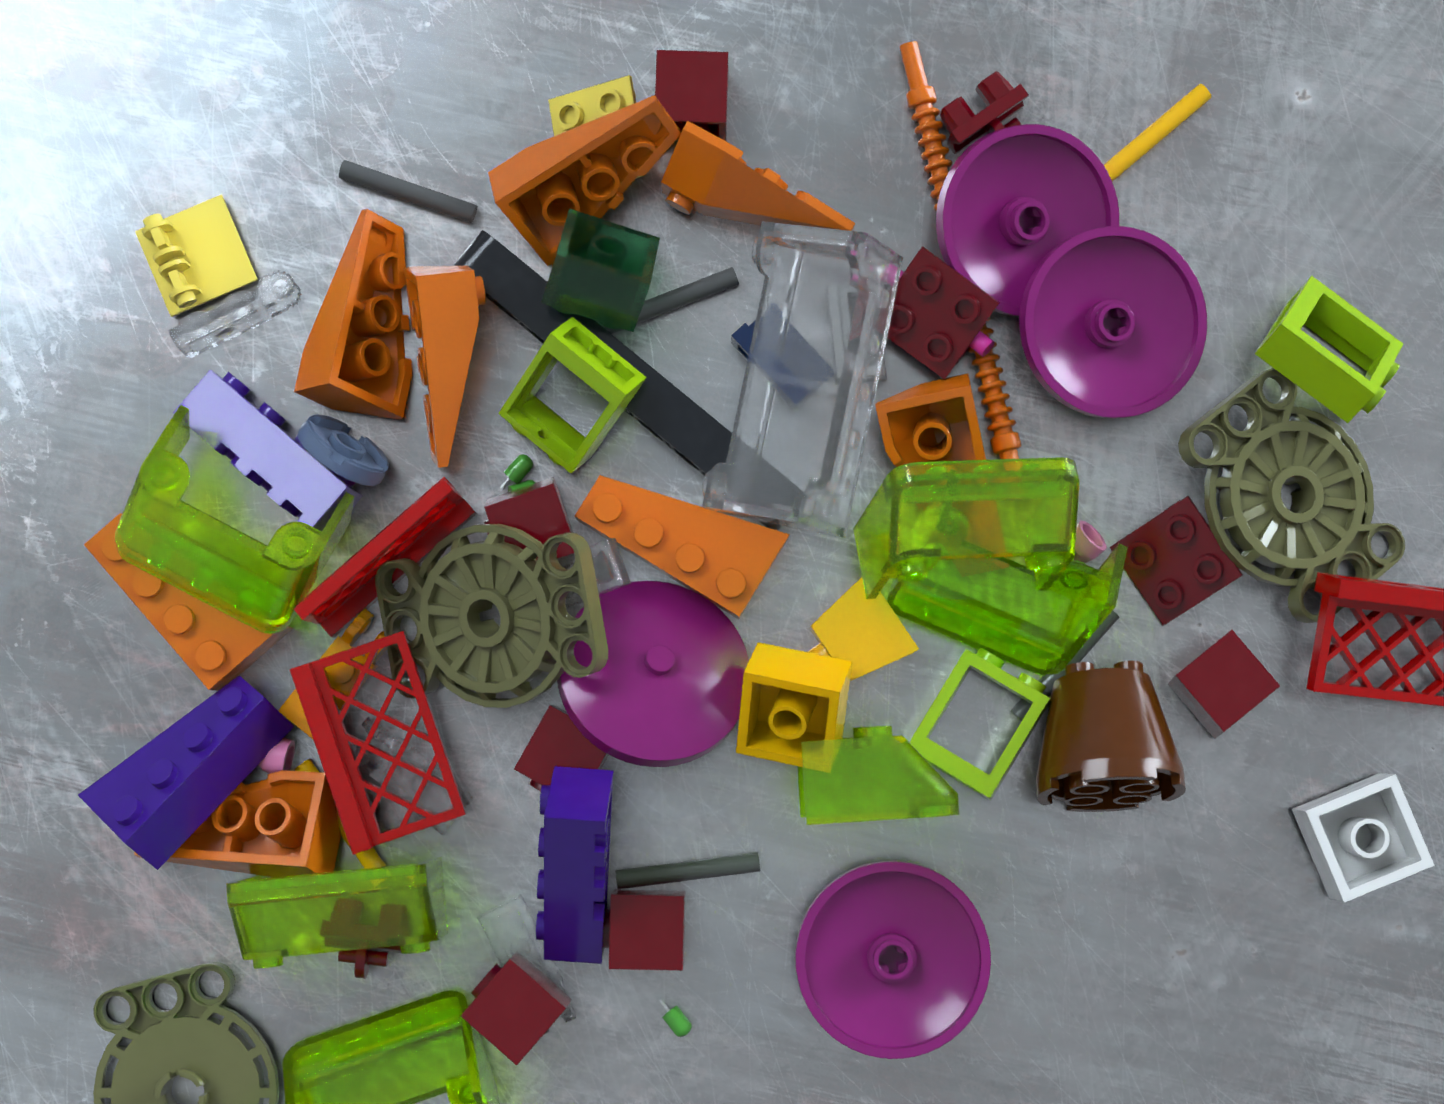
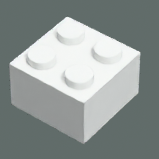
M1378 773L1292 809L1329 899L1345 903L1435 866L1396 774Z

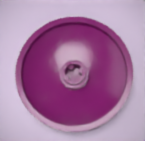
M1039 124L1017 125L996 130L969 146L955 161L944 180L936 211V232L940 252L945 263L1000 302L995 312L1019 317L1026 285L1040 261L1054 247L1074 235L1095 228L1119 226L1118 199L1111 177L1101 160L1086 144L1072 134L1061 129Z
M1106 226L1074 235L1058 244L1040 261L1026 285L1020 306L1019 328L1021 344L1026 360L1036 379L1052 397L1063 405L1079 413L1099 418L1137 416L1152 411L1168 402L1179 393L1194 374L1200 362L1207 335L1205 299L1198 279L1189 264L1164 240L1146 231L1132 227Z
M629 582L600 593L599 599L608 644L607 663L599 672L582 678L572 677L564 671L557 680L562 703L574 725L585 738L603 752L624 762L639 766H677L696 760L711 752L730 734L740 715L743 674L749 659L744 643L733 623L708 599L690 589L668 582ZM584 606L576 614L575 618H580L584 611ZM579 640L574 647V656L580 665L588 667L592 662L593 653L587 643Z
M879 861L858 866L834 879L817 895L807 910L799 929L796 941L795 966L799 987L805 1003L813 1017L829 1035L848 1048L868 1056L904 1059L923 1055L940 1048L956 1037L970 1023L977 1013L988 987L991 951L988 935L980 914L966 894L953 882L934 870L918 864L903 861Z

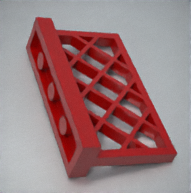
M443 477L300 601L301 603L293 610L302 620L321 625L330 637L335 638L354 621L361 611L368 609L378 600L375 577L378 569L384 563L405 558L411 559L419 565L437 543L451 533L458 531L477 513L447 478ZM396 568L393 572V586L406 576L399 568Z
M1317 572L1314 591L1322 593L1306 689L1313 692L1444 706V695L1437 694L1440 690L1444 692V673L1433 658L1436 653L1444 648V633L1426 647L1415 631L1427 620L1434 618L1444 632V588ZM1337 606L1349 608L1358 621L1356 625L1341 637L1333 627ZM1362 609L1371 610V612L1366 616ZM1392 613L1401 628L1383 642L1372 625L1385 614ZM1405 615H1411L1415 617H1413L1409 621ZM1365 632L1376 649L1357 663L1347 646ZM1408 637L1418 654L1400 668L1390 651ZM1339 653L1350 670L1336 682L1324 681L1327 662ZM1380 659H1383L1393 675L1379 687H1373L1364 673ZM1425 663L1435 680L1421 692H1416L1407 678ZM1357 679L1360 685H1353L1351 683ZM1400 684L1403 690H1397L1394 688H1396Z
M405 631L289 669L353 855L371 849L373 846L467 814ZM397 643L404 663L394 680L371 669L370 666L379 649ZM370 652L364 665L352 659ZM344 662L361 670L349 695L331 687L325 667ZM406 671L412 688L401 683ZM366 674L392 686L380 711L355 699ZM397 689L414 696L417 700L419 710L411 726L385 714ZM335 697L346 701L341 712ZM351 705L376 716L365 741L348 734L343 721ZM421 718H423L427 733L416 729ZM382 719L407 731L406 737L396 756L370 744ZM413 735L432 744L435 756L427 772L401 759ZM351 743L361 747L357 758H355ZM367 751L392 762L381 787L362 778L359 766ZM437 762L443 779L432 775ZM397 766L423 777L412 802L386 790ZM428 781L447 789L453 808L434 814L417 805ZM366 788L377 793L372 805ZM382 797L408 808L400 826L384 832L380 831L375 816V811ZM413 811L424 816V818L408 823Z

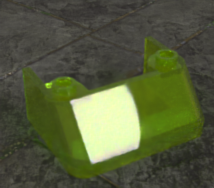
M180 405L140 467L115 532L116 549L119 555L128 563L260 632L272 634L283 631L290 625L297 614L293 609L307 597L348 528L355 496L347 492L344 494L323 531L303 522H290L281 526L275 532L268 545L261 543L181 500L189 487L190 472L187 464L179 455L190 439L189 409Z
M1064 457L913 462L894 468L888 473L853 528L866 599H876L891 578H898L903 583L917 582L926 578L927 572L933 569L939 560L1024 557L1026 568L1035 573L1038 591L1048 590L1075 557L1080 488L1076 462Z
M949 471L921 513L892 581L887 602L895 614L978 650L983 648L998 658L1039 675H1055L1060 673L1116 607L1128 547L1119 543L1099 569L1088 566L1081 561L1070 560L1056 564L1048 575L1040 573L963 540L968 527L967 519L959 510L950 506L959 474Z
M892 726L853 728V737L801 742L803 767L797 766L800 817H806L807 825L960 814L958 793L903 735H892Z
M442 856L432 857L420 863L272 878L251 875L226 883L227 905L242 959L253 960L254 969L284 965L283 957L358 949L400 945L401 954L427 952L431 950L430 942L440 940L448 934Z
M453 990L440 992L303 1039L290 1047L282 1062L285 1104H415L444 1093L448 1094L451 1104H500L497 1085L480 1033L461 1017L462 1013L468 1008L469 1003L461 992Z

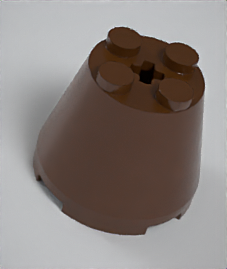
M1122 661L1114 664V668L1094 669V664L1088 662L1072 663L1065 666V676L1058 678L1053 683L1037 770L1036 791L1037 800L1040 804L1050 805L1052 804V799L1064 801L1067 805V811H1122L1138 809L1139 803L1152 800V796L1161 794L1162 801H1172L1185 793L1184 769L1151 678L1147 673L1143 672L1142 662Z

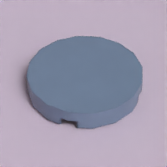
M316 414L309 416L305 423L302 424L298 430V439L302 446L317 461L338 475L358 484L367 486L380 484L389 468V463L382 450L369 438L361 436L359 440H356L348 434L351 428L346 423L325 415Z

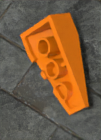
M655 95L529 146L489 171L488 175L495 203L544 263L549 266L590 239L597 231L595 225L610 208L615 210L624 200L623 193L638 176H644L678 139L681 131Z
M689 121L686 122L661 180L662 193L667 196L665 201L670 206L685 214H690L694 210L704 216L849 241L855 226L853 221L809 193L797 191L794 196L786 191L788 185L780 179L781 176L769 168H755L753 170L741 158L744 153L743 151Z
M369 209L360 212L306 341L294 392L333 410L402 419L412 378L411 359L405 358L404 332L410 331L409 315H403L401 288L406 285L404 267H406L404 229Z
M469 266L404 267L412 330H415L417 338H422L423 347L418 348L416 360L423 386L428 385L429 394L423 395V405L431 457L438 468L448 467L479 323L478 306L485 305L484 283L481 276L475 277L474 270Z
M969 374L921 383L875 403L885 452L908 485L910 493L916 503L918 502L935 534L960 575L963 577L1008 568Z
M282 770L267 774L268 779L246 785L241 782L166 862L288 880L331 883L341 834L335 801L325 773ZM134 852L135 856L142 858L140 855Z

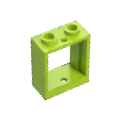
M1311 275L1284 306L1255 352V355L1346 423H1349L1361 409L1368 414L1386 393L1383 387L1392 379L1400 367L1395 362V359L1403 343ZM1302 326H1307L1366 370L1365 377L1302 331Z
M571 317L549 334L498 414L508 421L516 432L526 436L548 454V457L555 464L562 466L572 474L594 455L647 377L574 317ZM557 361L561 362L609 402L586 437L535 396Z
M979 648L975 654L965 649L906 748L909 752L991 801L1048 707L1050 698L1043 694L1046 689L1044 684L1021 672L1017 679L1003 671L1001 668L1005 662L989 651ZM971 668L1032 704L990 775L929 739Z

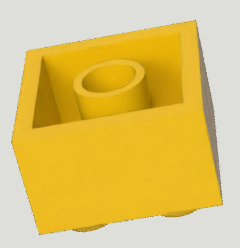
M758 642L743 674L736 753L830 773L843 740L852 661Z

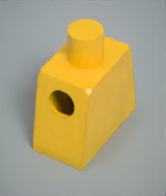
M868 573L862 576L809 627L819 644L807 652L852 661L850 681L908 656L919 649Z

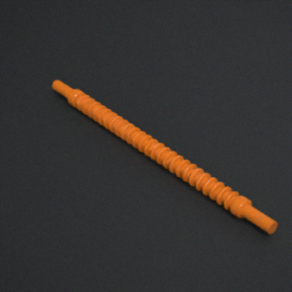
M911 41L900 46L910 88L906 98L908 107L915 110L911 119L919 123L915 128V133L922 136L918 141V146L925 148V151L921 154V158L928 161L924 171L931 173L927 184L934 186V190L930 196L938 201L944 180L949 172L948 168L952 166V161L945 158V155L949 153V148L942 146V142L946 140V135L939 133L943 123L936 121L940 110L933 107V104L937 101L935 89L932 86H928L918 42ZM937 203L933 207L935 211H937ZM986 323L980 330L988 337L994 332L992 328H987ZM994 343L992 349L984 357L969 347L968 352L974 353L976 358L971 362V365L977 366L979 372L974 377L982 381L978 391L985 394L981 404L988 407L984 417L991 419V425L987 427V430L994 433V437L990 439L992 451L994 454H999L1009 498L1012 500L1028 496L1017 451L1022 444L1019 433L1012 430V426L1016 424V421L1009 419V413L1013 411V408L1005 404L1010 395L1002 391V387L1006 386V381L999 379V374L1003 372V368L996 366V361L1000 359V355L993 353V348L997 346V343Z

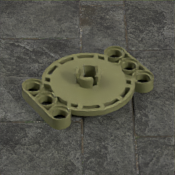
M1274 368L1252 376L1189 426L1181 434L1178 448L1182 460L1187 465L1194 468H1207L1204 480V506L1210 529L1221 550L1239 569L1254 579L1278 587H1291L1287 599L1291 615L1297 621L1303 623L1318 622L1319 612L1315 615L1309 613L1304 606L1303 598L1309 588L1315 589L1317 572L1338 575L1339 564L1346 560L1353 565L1355 577L1377 580L1401 559L1405 550V539L1402 532L1392 524H1371L1374 512L1373 484L1368 465L1354 440L1340 425L1325 415L1303 407H1294L1297 385ZM1267 378L1276 380L1281 387L1282 395L1277 404L1269 402L1263 394V384ZM1233 405L1242 407L1247 414L1248 422L1243 431L1234 429L1229 422L1228 413ZM1199 432L1207 434L1213 442V451L1208 459L1200 457L1194 449L1193 442ZM1223 467L1222 476L1217 477L1219 468ZM1297 483L1301 488L1291 492L1292 505L1289 510L1281 499V489L1283 484ZM1216 489L1220 493V507L1223 519H1220L1216 504ZM1225 529H1228L1233 540L1243 550L1241 554L1232 545L1229 537L1225 532ZM1377 532L1382 533L1387 538L1389 544L1388 553L1384 558L1377 557L1371 548L1372 537ZM1256 560L1262 565L1275 568L1274 575L1263 572L1251 563ZM1296 570L1294 578L1289 579L1293 571ZM1337 606L1336 613H1338L1344 607Z
M478 524L455 531L437 543L424 559L421 567L411 559L402 558L384 563L377 571L375 585L384 635L386 637L401 632L400 623L405 615L413 619L417 627V634L413 641L408 640L415 663L424 670V689L426 695L434 692L441 682L447 689L465 701L483 707L507 708L535 699L550 689L564 671L572 677L582 678L599 672L607 663L608 644L592 554L588 542L577 533L567 532L548 538L542 544L531 535L517 528L503 524ZM474 533H489L485 541L471 544L467 537ZM504 536L514 538L527 547L523 550L516 545L504 542ZM562 542L569 544L574 550L575 562L571 569H565L557 560L556 551ZM451 546L450 552L440 558L445 550ZM396 568L401 569L408 578V588L404 594L399 593L392 583V575ZM570 591L577 593L583 600L584 611L580 618L571 616L565 607V599ZM494 604L500 614V627L494 621V618L481 621L480 612L492 609ZM579 640L587 643L592 650L593 659L588 667L580 665L575 659L574 647ZM397 643L387 646L392 679L394 680L404 663ZM406 671L401 683L412 688ZM543 671L548 672V676L542 683L532 690L529 682L538 677ZM397 689L401 695L415 699L414 696ZM510 690L518 696L515 698H496V693Z
M215 961L195 965L118 986L102 993L98 997L93 1008L96 1023L103 1030L116 1035L106 1046L97 1067L93 1091L94 1104H105L104 1098H111V1104H178L172 1095V1085L178 1075L191 1080L196 1087L203 1085L204 1093L199 1096L198 1104H263L264 1098H269V1104H278L280 1093L278 1072L268 1044L253 1024L235 1010L223 1006L233 994L235 988V976L226 964ZM205 971H215L222 976L224 989L216 998L205 996L199 988L200 976ZM160 983L171 985L177 993L176 1005L171 1010L159 1009L152 1000L154 988ZM113 996L125 998L130 1005V1015L124 1023L113 1022L106 1014V1004ZM217 1013L224 1016L221 1021L212 1016ZM234 1023L249 1035L255 1043V1047H252L245 1036L233 1028ZM124 1037L132 1040L127 1047L119 1045ZM259 1055H262L267 1068L269 1085L264 1083V1074L258 1058ZM112 1056H114L119 1061L113 1072L112 1084L105 1086L107 1068Z

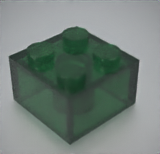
M569 208L541 303L552 306L555 310L564 314H577L596 320L607 328L624 329L634 332L651 284L660 238Z

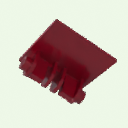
M922 246L868 324L945 380L954 366L964 357L968 351L967 348L1000 302Z
M1189 496L1177 501L1164 510V512L1109 547L1163 626L1243 576L1240 569L1221 550L1210 526Z

